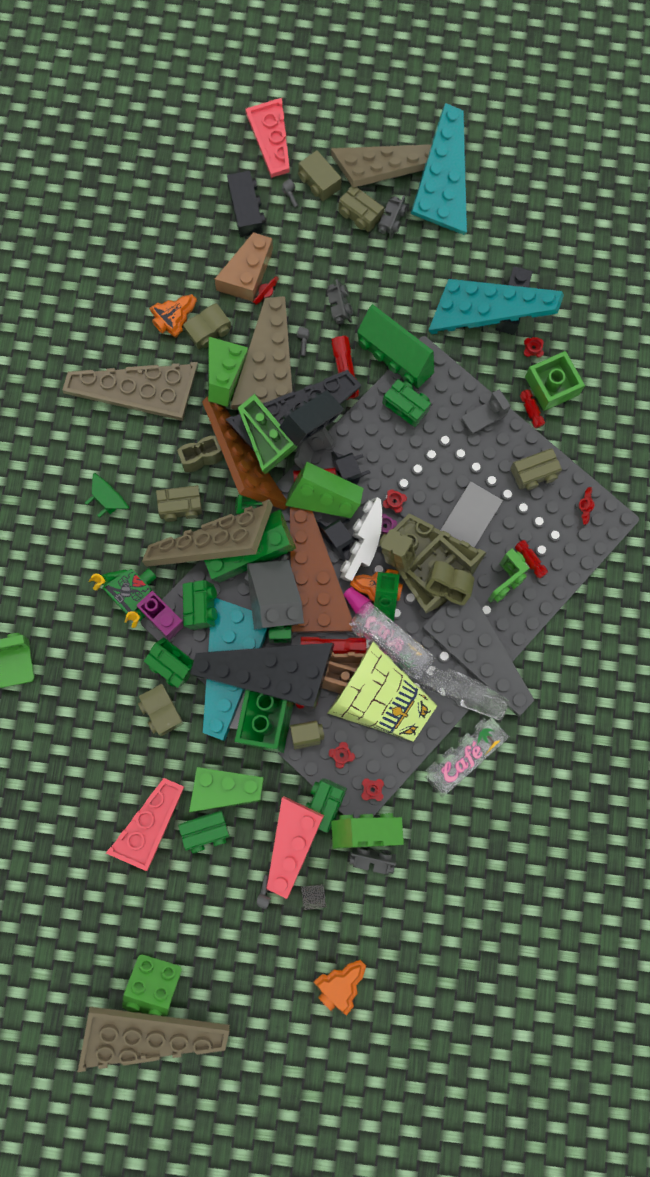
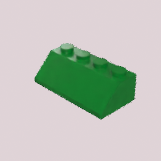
M372 304L357 331L358 344L362 349L373 353L376 360L387 364L393 373H398L403 377L404 381L409 382L418 389L435 373L434 351Z
M277 510L269 515L256 554L204 561L211 579L221 583L247 571V564L268 562L295 550L296 546L282 511Z
M245 690L235 742L263 750L284 753L294 703Z

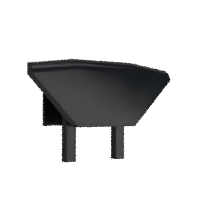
M334 451L331 452L339 477L358 485L360 477L370 474V470L361 473L356 462L357 459L364 457L363 454L354 457L353 453L341 455Z
M349 518L343 522L338 519L333 523L318 521L317 525L322 535L344 563L348 560L350 545L356 539L350 535L344 526L350 522Z

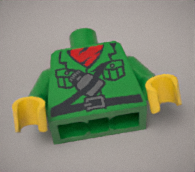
M149 568L140 576L133 569H124L103 575L93 574L88 582H97L93 587L94 590H98L101 585H104L102 588L106 594L125 612L126 618L124 622L132 620L131 627L136 628L138 621L146 617L136 605L152 591L148 585L157 577Z

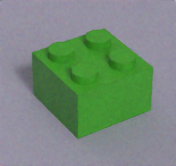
M566 351L530 366L525 375L543 411L579 396L585 387Z

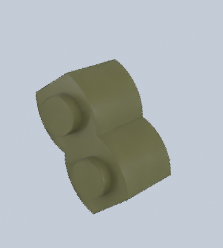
M217 303L207 307L200 314L190 318L183 324L185 332L198 349L208 347L209 337H224L232 328L230 320Z
M207 436L198 443H188L177 450L185 472L197 471L204 465L216 464L224 458L216 436Z
M435 561L429 570L425 589L434 595L446 597L455 604L465 605L471 597L475 578L470 573L454 569L445 562Z
M163 684L139 696L141 700L138 703L143 715L146 713L149 715L151 721L148 722V725L153 734L158 733L161 737L184 724Z
M317 720L290 725L294 750L320 745L321 740H324L323 726L318 724Z

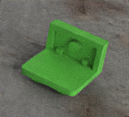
M513 548L504 555L499 563L511 578L492 592L488 598L490 603L494 600L498 603L511 590L510 587L514 590L527 577L526 572L529 570V567L525 563V558L520 552H515Z
M20 633L8 634L7 638L0 639V688L33 682L35 677L29 639Z
M139 955L123 995L122 1008H125L128 1012L168 1017L171 1001L182 968L156 958Z

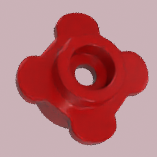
M537 337L526 338L524 340V355L526 357H542L544 354L542 350L544 341Z
M391 489L387 492V499L383 501V507L385 509L390 508L395 513H400L407 497L405 494Z
M341 742L338 747L329 750V757L334 759L337 768H343L344 764L355 759L354 753L350 752L346 742Z
M366 778L362 781L364 789L361 797L363 800L375 799L376 801H381L383 799L382 787L384 782L381 779L372 781Z

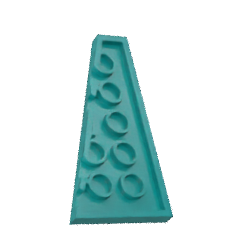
M445 103L410 214L465 235L467 233L464 111Z
M448 279L429 332L430 334H437L441 330H448L449 332L465 326L474 328L498 324L501 320L510 319L511 321H516L520 317L531 316L535 318L558 314L564 295L562 291Z
M218 598L214 599V607L217 610L218 616L215 620V626L210 628L208 652L262 648L269 628L254 629L252 610ZM206 679L204 734L225 741L244 694V689Z

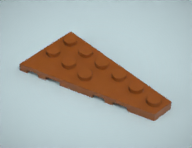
M206 397L202 401L239 494L260 502L270 500L274 507L285 510L288 507L285 506L286 498L270 474L263 473L256 454L226 422L225 419L231 417L225 406L209 402L208 397Z
M290 507V534L296 546L295 550L290 551L291 568L302 601L304 619L303 624L292 625V633L356 632V627L313 511Z

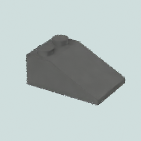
M289 560L247 564L254 629L303 624L302 601Z

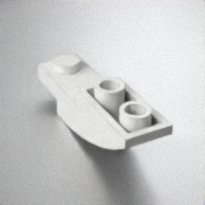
M378 497L366 502L362 510L364 511L362 518L358 519L353 526L354 533L352 536L359 541L353 544L350 550L352 555L341 566L340 571L342 573L340 578L345 581L353 580L360 565L363 567L370 566L375 555L382 527L381 499Z

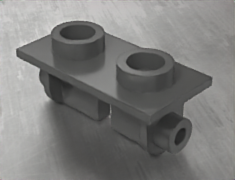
M404 195L401 200L396 196L389 199L385 213L390 214V216L383 214L378 224V231L381 234L389 233L390 240H392L394 233L398 232L401 216L404 217L407 211Z
M336 279V285L331 284L327 289L329 303L331 305L337 303V305L331 307L333 321L336 324H342L347 319L352 323L351 315L353 314V309L347 300L349 296L348 289L345 284L342 285Z
M370 847L352 848L349 864L353 865L354 868L369 870L370 863H373V872L388 875L394 872L396 855L388 850L378 851Z

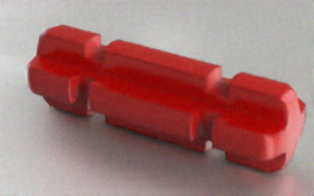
M527 389L521 392L520 398L522 402H525V409L529 418L533 420L531 422L534 428L537 429L544 426L545 421L543 416H540L541 412L535 399H532L533 394L531 390Z
M525 540L520 541L516 544L515 549L522 553L525 562L531 570H535L534 574L537 578H542L548 573L547 568L541 565V561L534 551L528 548V543Z

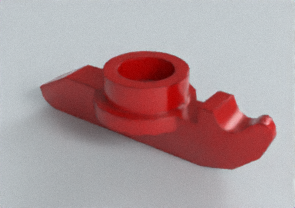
M276 276L268 284H262L259 287V295L254 299V304L260 303L263 298L272 296L273 287L276 286L279 277Z
M592 487L586 489L584 498L579 502V508L583 512L584 525L588 524L590 512L595 505L591 499Z

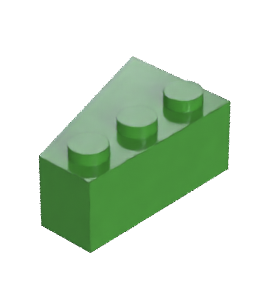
M209 337V402L229 406L241 375L248 347Z
M255 394L238 407L263 473L267 474L298 447L279 428L280 424Z
M306 462L289 490L285 506L351 518L361 504L364 488Z
M197 767L189 812L197 813L260 802L264 777Z
M393 813L380 814V818H373V814H362L360 818H353V815H339L340 820L331 821L333 849L404 845L402 817H393Z

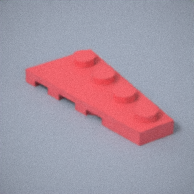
M282 98L246 108V116L271 178L290 173Z
M163 778L106 854L148 871L185 787Z
M285 796L281 800L267 890L287 899L324 815Z

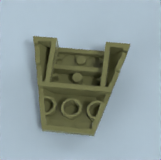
M410 513L394 528V530L401 533V536L404 534L413 540L416 553L413 564L407 572L399 569L397 571L425 613L442 606L448 600L446 597L434 595L425 589L429 570L435 561L445 562L454 569L463 570L473 575L486 555L485 551L478 550L470 546L469 543L463 540L460 541L452 537L451 534L434 528L433 525Z

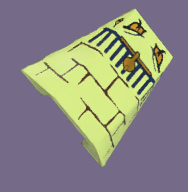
M373 641L361 659L357 670L327 713L414 742L437 705Z

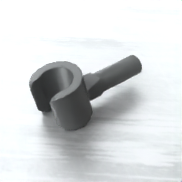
M288 179L283 183L282 191L285 195H288L293 207L297 208L298 204L291 192L295 189V185L291 179Z
M300 326L297 338L302 339L300 356L305 357L309 330Z
M264 875L262 889L257 898V905L263 909H267L271 900L270 897L265 895L267 892L268 875Z

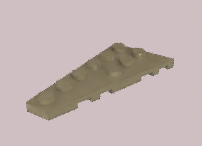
M432 144L331 148V156L354 188L424 170Z
M285 296L264 299L233 396L231 409H238L253 394L262 403H266L292 392Z
M191 362V364L186 365L176 363L172 364V366L126 367V369L120 370L110 368L107 371H70L67 373L62 391L64 394L183 421L198 369V362Z
M270 500L262 502L263 506L255 509L250 506L245 508L242 514L236 516L229 514L201 525L202 529L193 532L190 529L185 531L183 536L176 539L169 537L148 546L142 562L148 567L256 554L273 504Z
M90 1007L78 1072L86 1071V1068L96 1066L99 1069L108 1068V1065L121 1063L124 1066L160 1060V1057L171 1055L173 1058L182 1057L184 1053L195 1052L198 1055L225 1051L230 1025Z

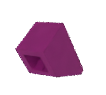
M153 591L136 605L169 641L184 627L183 621Z

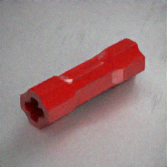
M340 336L331 339L338 373L348 370L355 377L349 338L347 336ZM357 390L348 399H354L358 397L359 390Z
M301 637V645L334 643L332 651L334 654H348V652H355V654L366 653V638L320 639L318 637Z

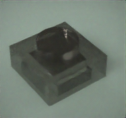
M323 884L301 887L304 910L326 907Z

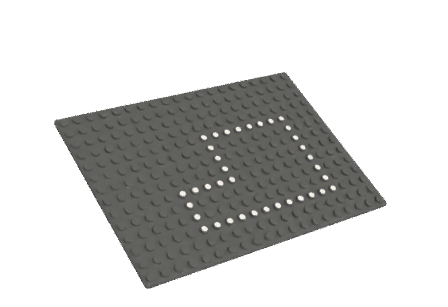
M422 336L419 340L434 351L435 373L418 389L413 386L415 392L425 394L431 403L430 410L419 424L413 427L382 404L384 395L396 380L404 381L401 375L395 374L389 369L328 431L333 439L332 446L314 451L311 464L322 469L335 467L331 455L333 451L341 455L353 453L354 457L363 454L364 457L357 459L356 462L361 473L370 470V474L360 477L358 486L364 488L361 504L354 515L349 518L350 522L344 525L351 536L354 533L353 526L355 522L361 519L364 511H362L364 505L368 500L371 501V499L376 497L381 499L382 514H386L392 520H396L398 524L410 513L433 525L438 530H441L470 481L502 499L503 502L474 547L485 551L486 555L472 575L475 578L472 593L513 662L639 522V517L511 408L505 417L471 434L462 421V416L487 403L491 398L492 392L426 336ZM552 448L562 468L558 479L551 483H546V481L538 483L539 486L532 490H527V488L520 490L511 472L513 462ZM296 464L276 483L286 500L289 490L294 483L293 471L301 470ZM592 487L591 499L595 505L590 512L588 524L584 525L583 512L579 508V502L584 498L586 489ZM391 489L405 494L407 497L400 513H395L394 510L383 507V501L387 499V492ZM273 506L271 513L281 510L290 531V506L285 510ZM313 511L316 522L333 523L338 519L341 522L348 519L346 517ZM322 535L344 594L347 589L352 587L350 586L351 581H345L340 578L342 573L340 569L343 561L336 555ZM355 539L354 542L351 543V545H350V550H351L353 544H354L356 541H357V542L359 541L358 539ZM525 540L529 545L528 548L534 551L540 559L541 565L547 568L548 573L542 578H537L534 574L535 570H531L529 567V570L526 572L527 577L523 580L522 584L514 590L510 587L511 590L498 603L495 600L490 603L488 598L492 592L511 578L499 563L512 548L517 552L515 549L516 544ZM378 543L370 566L363 567L360 565L355 576L362 574L372 576L376 572L397 569L385 562L382 548ZM349 550L348 560H349L350 556L352 555V553H350V550ZM291 552L286 553V555L289 556V562L291 565ZM285 554L268 562L281 561ZM201 560L162 601L183 621V583L206 580L214 584L217 591L216 598L252 610L249 586L244 582L248 572L245 571L219 583L211 579L205 561ZM399 575V583L403 584L400 600L396 602L394 621H379V626L382 625L385 629L389 630V635L387 633L385 640L378 636V627L375 622L369 623L373 632L372 636H369L363 629L367 617H373V611L365 618L356 616L345 598L357 630L356 632L292 633L291 625V643H270L268 630L262 648L301 645V637H318L320 639L366 638V651L374 641L379 646L378 648L385 655L387 654L393 660V663L401 671L403 670L408 675V678L415 685L417 684L437 705L413 742L328 714L327 712L338 695H341L333 691L321 688L315 709L310 707L299 709L296 703H294L284 753H277L312 786H314L315 782H320L322 778L346 787L347 791L339 811L343 815H353V818H360L362 814H373L374 816L488 690L422 629L442 606L425 613L401 575ZM147 617L141 620V625L155 639L159 641L162 638H166ZM183 627L169 642L194 660L196 653L208 652L210 628L191 630ZM391 629L395 632V636L391 642L393 646L390 645V647L393 648V651H389L387 649L386 639L389 640V637L391 635ZM398 638L403 641L400 651L394 648V641ZM411 646L421 655H414L412 659L414 661L410 664L415 666L406 668L402 665L399 653H401L403 659L409 654L408 658L410 659L413 654ZM197 677L206 686V679ZM317 720L318 724H322L324 740H321L320 745L294 750L290 725ZM341 742H346L350 752L354 753L355 759L344 764L343 768H337L334 759L329 757V750L335 749ZM368 778L372 781L381 779L384 782L382 787L384 797L381 801H376L375 799L365 801L362 799L361 795L364 789L362 781Z

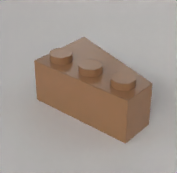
M252 233L215 278L216 291L253 302L273 252L272 238Z
M332 652L322 688L341 694L360 665L364 654H355V652L334 654Z

